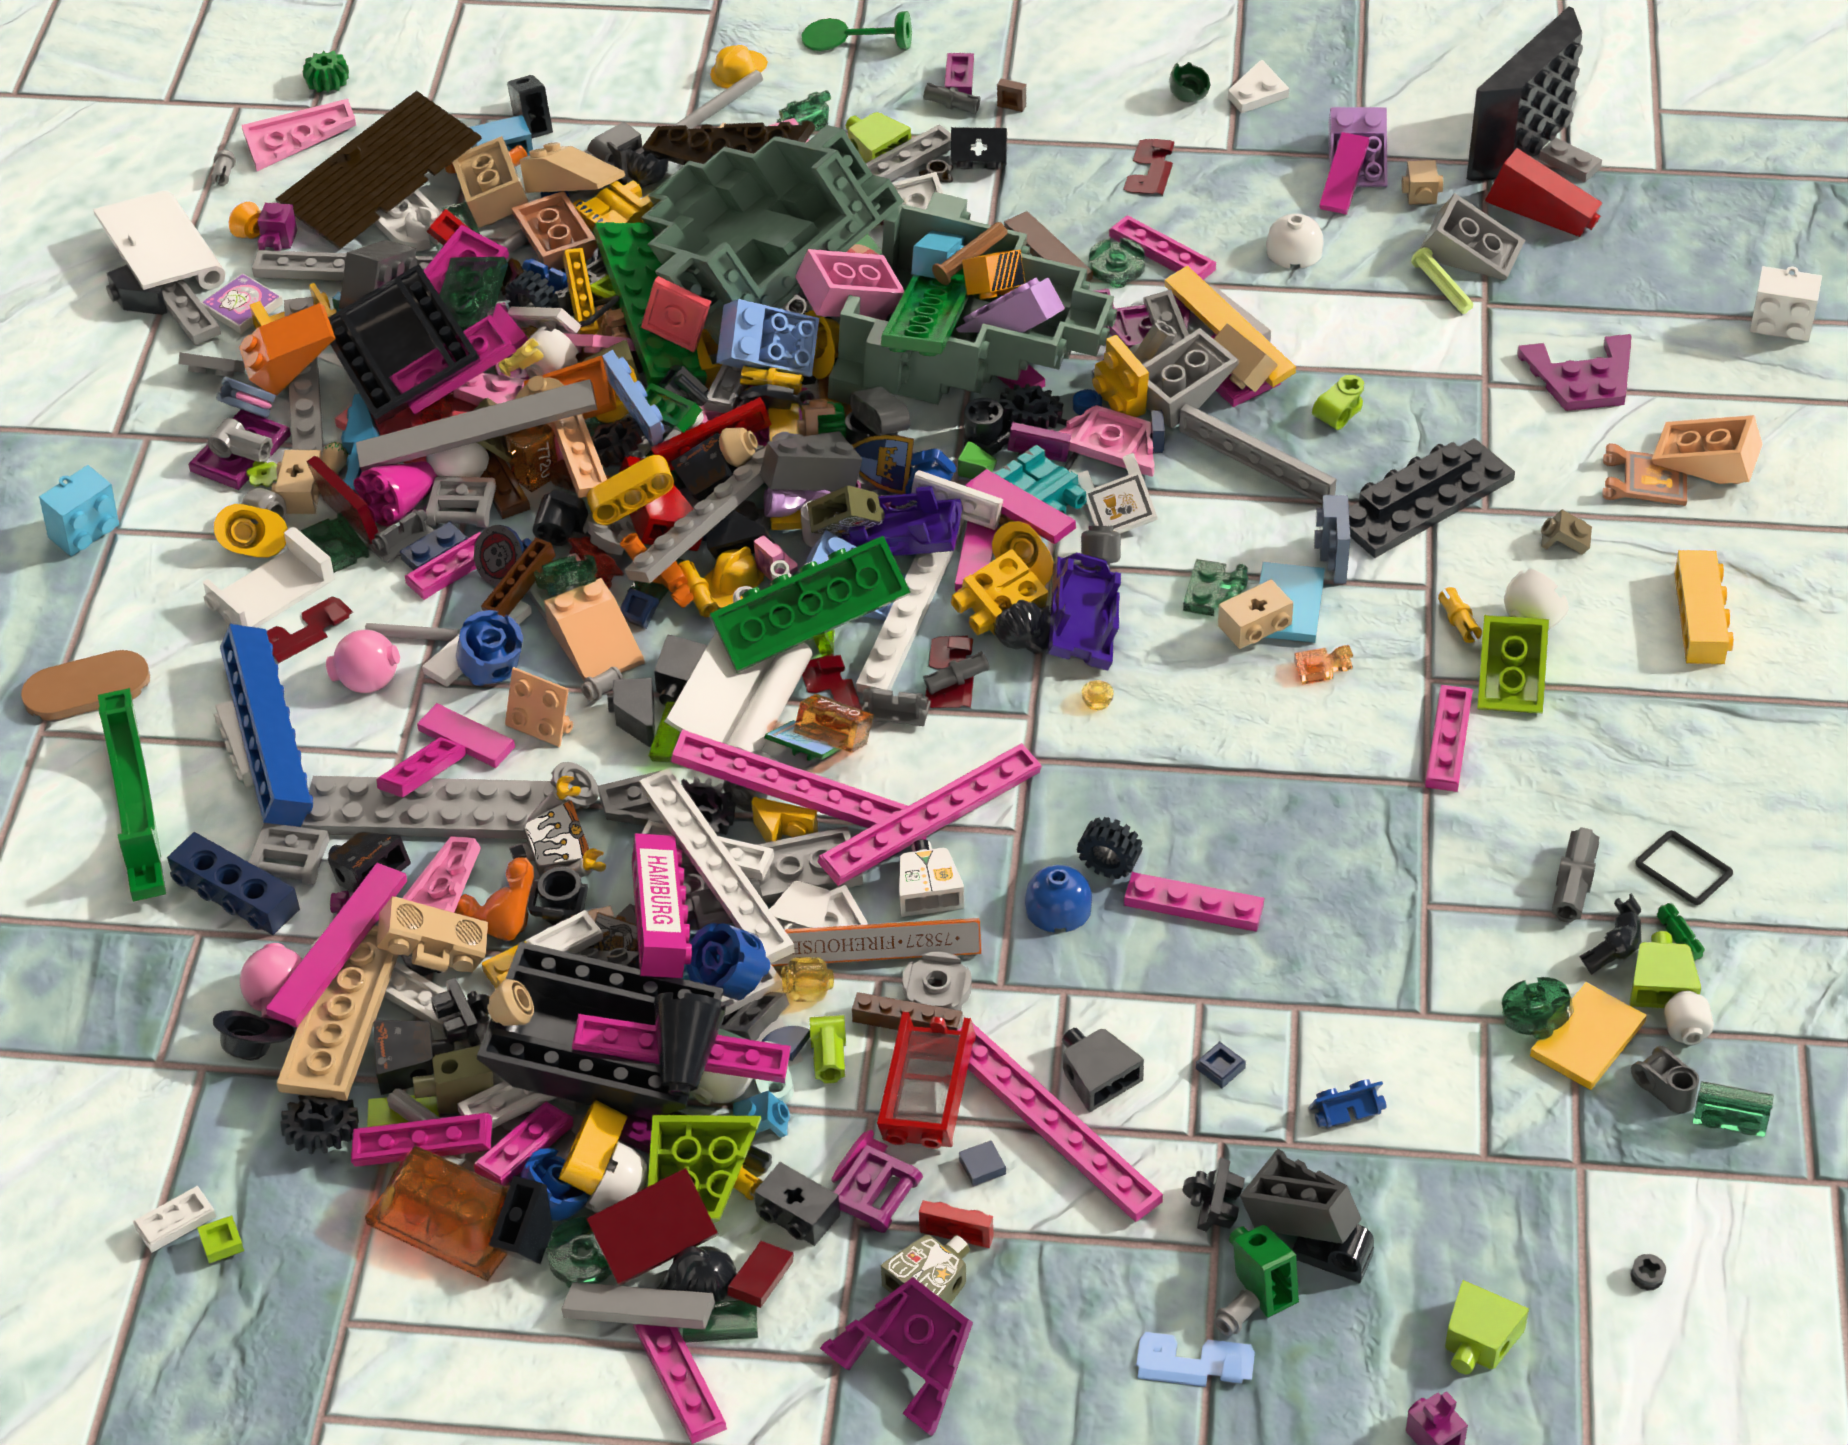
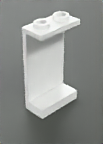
M293 526L284 532L288 550L223 590H220L209 579L203 581L206 593L204 601L211 611H217L222 615L228 626L229 624L258 628L335 580L331 557Z

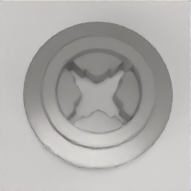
M562 762L551 772L553 777L550 783L554 787H556L560 777H574V780L570 782L572 785L569 784L568 789L570 790L573 786H578L581 788V793L576 797L567 796V801L572 800L575 809L579 807L587 809L598 799V785L593 776L582 766L572 762Z

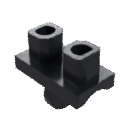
M456 977L447 980V991L431 997V1002L437 1019L452 1014L456 1016L442 1022L443 1031L448 1043L451 1044L467 1039L470 1047L480 1045V1039L476 1033L478 1028L477 1020L480 1023H485L489 1020L487 1007L490 996L486 994L478 995L476 991L468 993V1000H466Z
M1220 1157L1216 1170L1210 1171L1208 1174L1203 1171H1197L1195 1177H1189L1183 1183L1182 1191L1191 1199L1190 1204L1195 1207L1201 1206L1197 1229L1205 1232L1213 1224L1230 1229L1238 1218L1239 1207L1223 1201V1198L1225 1196L1237 1200L1242 1192L1245 1178L1229 1171L1230 1161Z

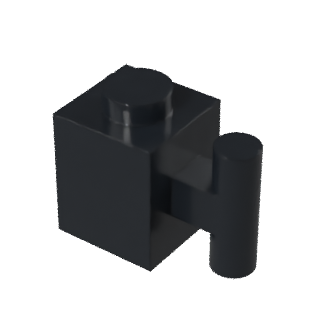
M673 365L657 384V386L693 401L699 406H703L708 400L705 394L709 389L684 366Z

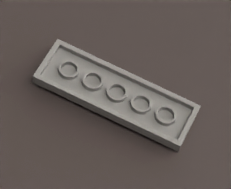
M848 826L757 844L758 846L774 849V858L764 880H757L760 884L765 904L776 902L794 881H801L829 891L846 885L847 888L863 885L861 873L837 886L818 863L819 855L851 838ZM682 862L681 868H684L683 886H686L685 905H688L687 920L695 919L690 893L709 889L694 865Z

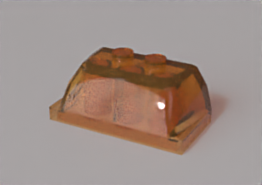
M414 1146L406 1153L394 1170L385 1191L365 1215L367 1225L487 1282L507 1256V1254L489 1246V1242L508 1189L417 1146Z

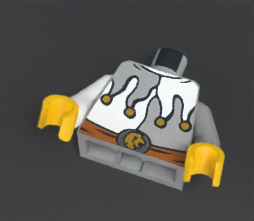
M572 776L560 777L556 783L557 789L553 790L528 817L527 822L523 825L527 842L509 847L513 860L515 858H527L529 862L534 860L539 876L555 867L573 869L579 874L580 878L590 874L592 869L598 872L606 869L605 863L596 862V859L604 855V852L594 848L589 849L572 800L567 801V796L576 797L581 793V788L578 786H573L570 790L568 789L569 783L574 780Z

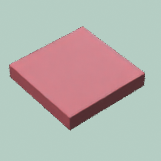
M658 276L653 283L641 328L694 352L698 347L711 301Z

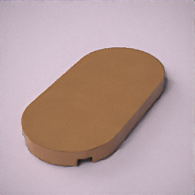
M128 650L110 651L48 667L36 672L24 683L21 697L26 711L32 716L35 714L40 716L41 719L48 721L59 720L98 710L99 694L130 688L132 700L142 693L141 689L144 688L145 684L146 687L148 686L150 671L146 660L138 653Z

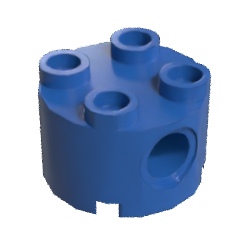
M493 610L476 612L465 620L463 627L460 629L455 657L458 667L465 676L469 677L471 683L483 686L485 684L500 683L511 677L512 668H517L523 642L520 626L510 616L506 615V617L498 615V611Z
M710 923L700 929L690 942L692 944L691 964H686L690 981L723 988L722 996L737 1001L744 999L746 995L755 990L762 977L767 975L770 970V960L766 957L762 941L754 933L725 923Z

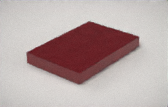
M318 456L310 458L306 462L323 500L371 545L372 540L375 539V534L379 533L367 503Z
M686 1168L586 1218L619 1286L675 1258L685 1248L690 1246L697 1247L719 1235Z

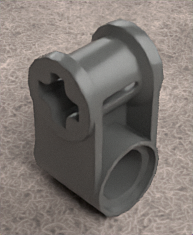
M1658 1046L1653 1049L1652 1055L1643 1062L1637 1061L1631 1066V1074L1636 1083L1660 1100L1669 1110L1676 1113H1687L1695 1107L1699 1076L1695 1070L1679 1060L1668 1048Z

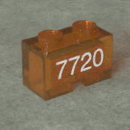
M548 424L506 434L508 452L512 455L514 454V458L510 460L511 471L518 483L531 493L551 481L548 469L558 461L554 440L555 433Z
M814 694L800 702L793 732L814 740H824L829 742L828 745L852 753L867 745L874 714Z

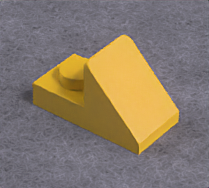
M753 797V821L766 843L781 840L782 835L797 837L818 832L817 810Z

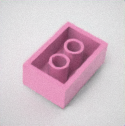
M808 249L795 276L816 315L823 317H840L848 296L852 295L860 297V315L886 320L887 316L895 311L905 292L884 255Z

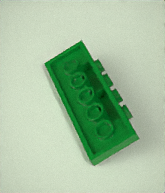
M884 536L847 552L845 548L839 549L828 555L829 560L819 565L816 561L810 562L799 569L800 573L790 578L788 574L781 575L770 582L772 586L761 591L759 587L752 588L741 595L743 599L710 613L709 616L736 673L910 595L911 592Z

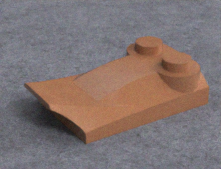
M564 191L512 208V214L537 253L539 262L547 265L548 270L551 268L557 270L565 268L563 255L566 249L583 248L585 261L590 259L597 249L594 235Z

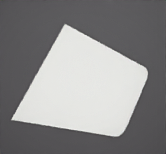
M794 881L770 908V911L776 918L810 928L823 927L831 892L808 883Z

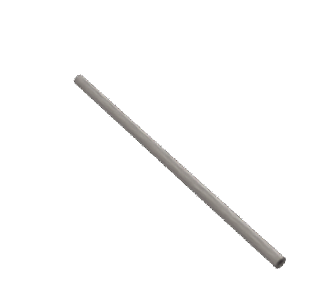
M758 70L752 71L673 126L686 125L688 129L695 128L763 81L762 74ZM641 147L635 152L641 154L644 150ZM610 184L596 190H578L568 198L572 203L579 199L587 202L602 189L609 187ZM520 229L499 245L507 248L509 254H511L529 240L522 229Z

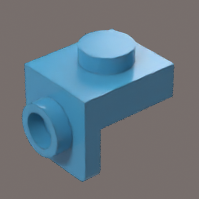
M769 1090L733 1103V1116H761L762 1119L756 1133L771 1129L780 1138L788 1135L789 1109L783 1101L777 1099Z

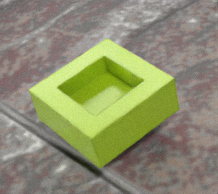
M232 1215L197 1227L209 1264L244 1251Z

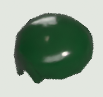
M1191 62L1184 66H1179L1176 63L1170 73V91L1178 100L1195 102L1203 99L1208 94L1211 86L1209 75L1202 68L1192 65Z

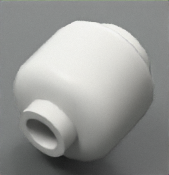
M1682 991L1675 994L1665 1005L1664 1015L1670 1037L1675 1041L1687 1045H1695L1707 1038L1713 1031L1714 1023L1710 1005L1703 996L1692 991Z

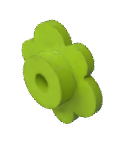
M255 461L253 467L247 469L250 484L255 487L261 485L265 487L272 486L273 482L277 481V464L275 462L264 463Z

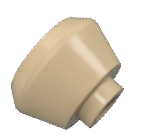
M725 428L719 436L721 452L725 460L734 467L744 466L753 457L755 448L758 446L755 435L745 428Z
M511 979L502 981L489 998L487 1007L489 1015L493 1021L501 1023L503 1026L525 1025L530 1022L533 1016L534 1005L527 989L518 981Z

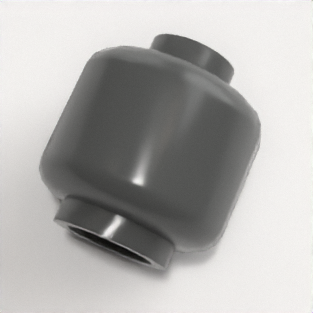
M1089 526V530L1081 534V554L1107 561L1110 569V563H1116L1121 558V536L1119 532L1113 531V526ZM1096 565V567L1091 569L1100 570L1102 567Z

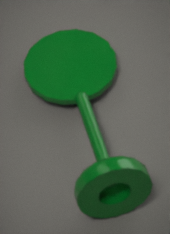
M901 11L895 17L894 27L848 29L845 22L839 19H820L804 29L802 32V43L811 50L824 51L840 46L851 35L894 34L897 46L900 49H909L912 41L911 18L908 11Z

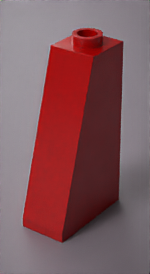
M1518 148L1515 149L1503 164L1485 198V201L1489 204L1578 237L1587 228L1592 230L1601 217L1597 212L1603 204Z
M624 457L619 473L645 458ZM674 485L668 493L629 515L641 542L653 545L658 537L666 534L674 527L677 520L685 517L694 508ZM703 537L688 550L698 551Z

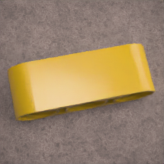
M651 455L590 489L587 494V502L594 521L600 525H610L668 493L674 486V480L666 459L660 455Z
M595 1099L582 1121L558 1179L592 1195L607 1168L627 1116Z

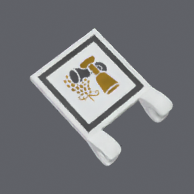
M1134 453L1123 456V461L1129 475L1096 488L1088 470L1077 474L1081 488L1086 491L1087 505L1095 526H1113V531L1121 534L1158 520Z

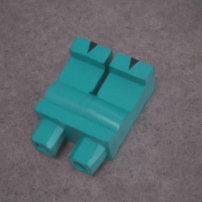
M1037 444L1017 457V461H1011L994 473L1066 514L1067 505L1080 509L1087 502L1086 491L1078 486V475L1073 471L1069 472L1065 467L1058 466L1046 458L1045 450Z

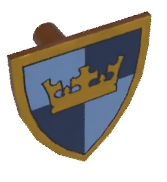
M886 434L870 436L852 445L862 458L859 474L880 489L900 495L906 494L905 486L910 477L914 439Z

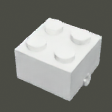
M1762 266L1750 332L1809 341L1822 275L1798 272L1796 267H1788L1787 270ZM1794 271L1795 274L1790 275L1789 272Z

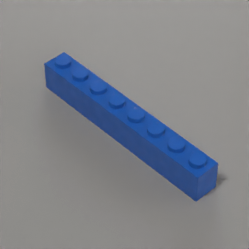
M229 624L220 645V651L263 823L301 827L306 815L312 811L313 797L309 795L307 774L303 772L301 764V751L297 749L295 729L292 728L289 719L290 709L285 704L284 687L280 685L278 664L274 662L272 654L273 645L269 642L266 629Z

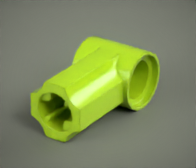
M844 1015L809 1017L811 1048H814L815 1079H819L824 1083H837L839 1079L845 1077Z

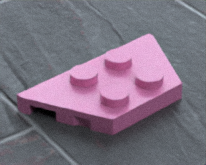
M1095 405L1086 410L1084 414L1066 421V427L1058 431L1072 434L1069 451L1122 468H1126L1123 456L1134 453L1141 474L1151 477L1154 475L1151 422Z

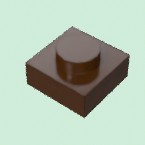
M1001 78L997 84V106L1023 112L1026 107V84Z

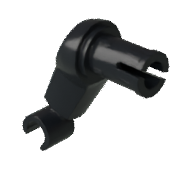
M765 384L752 386L742 391L739 395L740 403L737 407L761 397L766 410L770 408L790 410L791 403L798 404L802 411V405H809L804 402L806 400H815V397L809 390H803L796 395L793 394L794 388Z
M1632 893L1629 894V899L1624 903L1620 898L1615 900L1614 904L1620 915L1615 919V928L1606 933L1605 941L1579 956L1591 975L1617 958L1618 960H1626L1642 943L1641 919L1638 916L1641 913V907Z

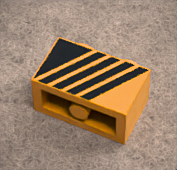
M1021 250L996 252L962 259L967 295L979 294L980 299L997 297V295H1005L1014 290V287L1025 284Z

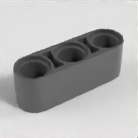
M881 386L851 392L850 406L854 417L878 436L910 428V416L906 405Z

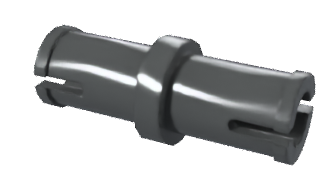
M929 82L925 87L923 95L924 100L944 104L948 109L955 107L974 114L977 113L981 101L980 96L959 92L958 88L955 87L948 89Z
M981 651L962 661H951L948 663V667L925 675L923 679L929 693L933 695L935 692L954 684L960 686L965 683L964 680L988 671L990 667L985 655Z

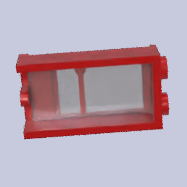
M902 1012L877 1121L883 1141L894 1145H905L906 1143L922 1144L924 1147L938 1149L941 1146H953L952 1140L972 1046L976 1038L971 1018L964 1017L962 1029L957 1031L948 1030L945 1020L941 1017L931 1018V1028L914 1027L910 1013Z

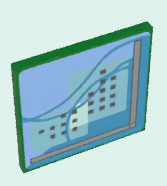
M795 720L766 733L764 739L791 748L793 756L801 752L808 754L807 761L814 758L822 760L850 745V740Z

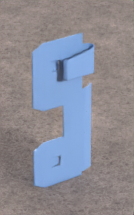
M1145 1332L1140 1338L1136 1366H1139L1138 1379L1206 1387L1207 1375L1220 1376V1381L1242 1383L1243 1379L1252 1380L1255 1352L1251 1344L1208 1339L1202 1346L1200 1360L1176 1357L1177 1342L1174 1335Z

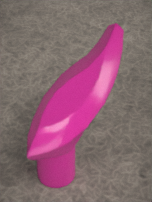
M873 1130L864 1132L840 1162L831 1181L835 1183L848 1172L866 1145L886 1153L888 1145L874 1139Z

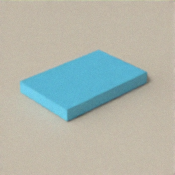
M1271 562L1262 563L1259 585L1272 579L1293 601L1292 624L1284 630L1277 631L1264 638L1316 643L1325 568Z

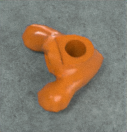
M515 858L508 864L506 877L509 887H504L493 893L483 906H480L474 897L463 894L454 913L488 922L487 934L504 941L514 940L519 933L524 931L528 922L527 903L534 879V868L527 858Z

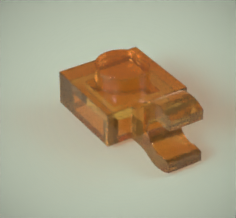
M1349 645L1340 646L1330 654L1327 653L1326 647L1294 653V662L1302 685L1333 679L1334 671L1353 669L1350 659L1353 658V653Z

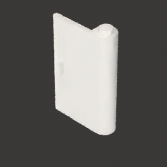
M160 191L93 209L94 215L143 290L192 276L195 277L203 289L207 290L215 289L224 282L226 276L224 269L172 193Z
M715 631L664 722L680 732L683 729L748 752L762 751L767 739H764L765 734L772 731L812 657V650L806 643H802L736 673L717 631Z

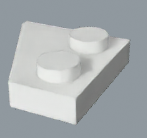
M1263 60L1259 61L1228 90V99L1241 114L1289 97V88Z

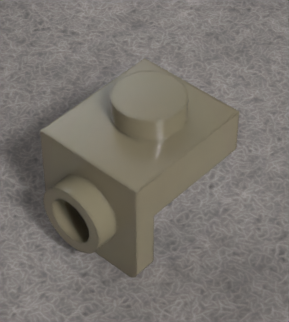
M1562 509L1553 518H1548L1542 525L1541 547L1547 550L1556 541H1559L1583 555L1590 549L1592 526Z

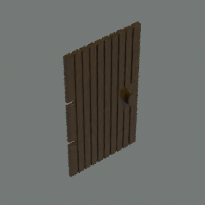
M416 90L275 200L279 204L293 205L294 215L300 221H303L304 224L341 250L380 219V216L376 213L381 209L387 214L429 181L425 176L427 172L433 176L437 175L479 142L482 137Z

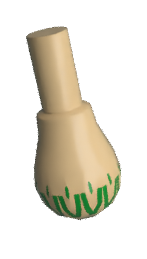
M331 442L323 449L322 459L338 475L340 470L346 465L349 453L342 446V443Z

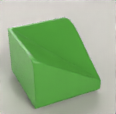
M968 441L958 458V476L974 479L986 469L993 472L997 460L974 443Z

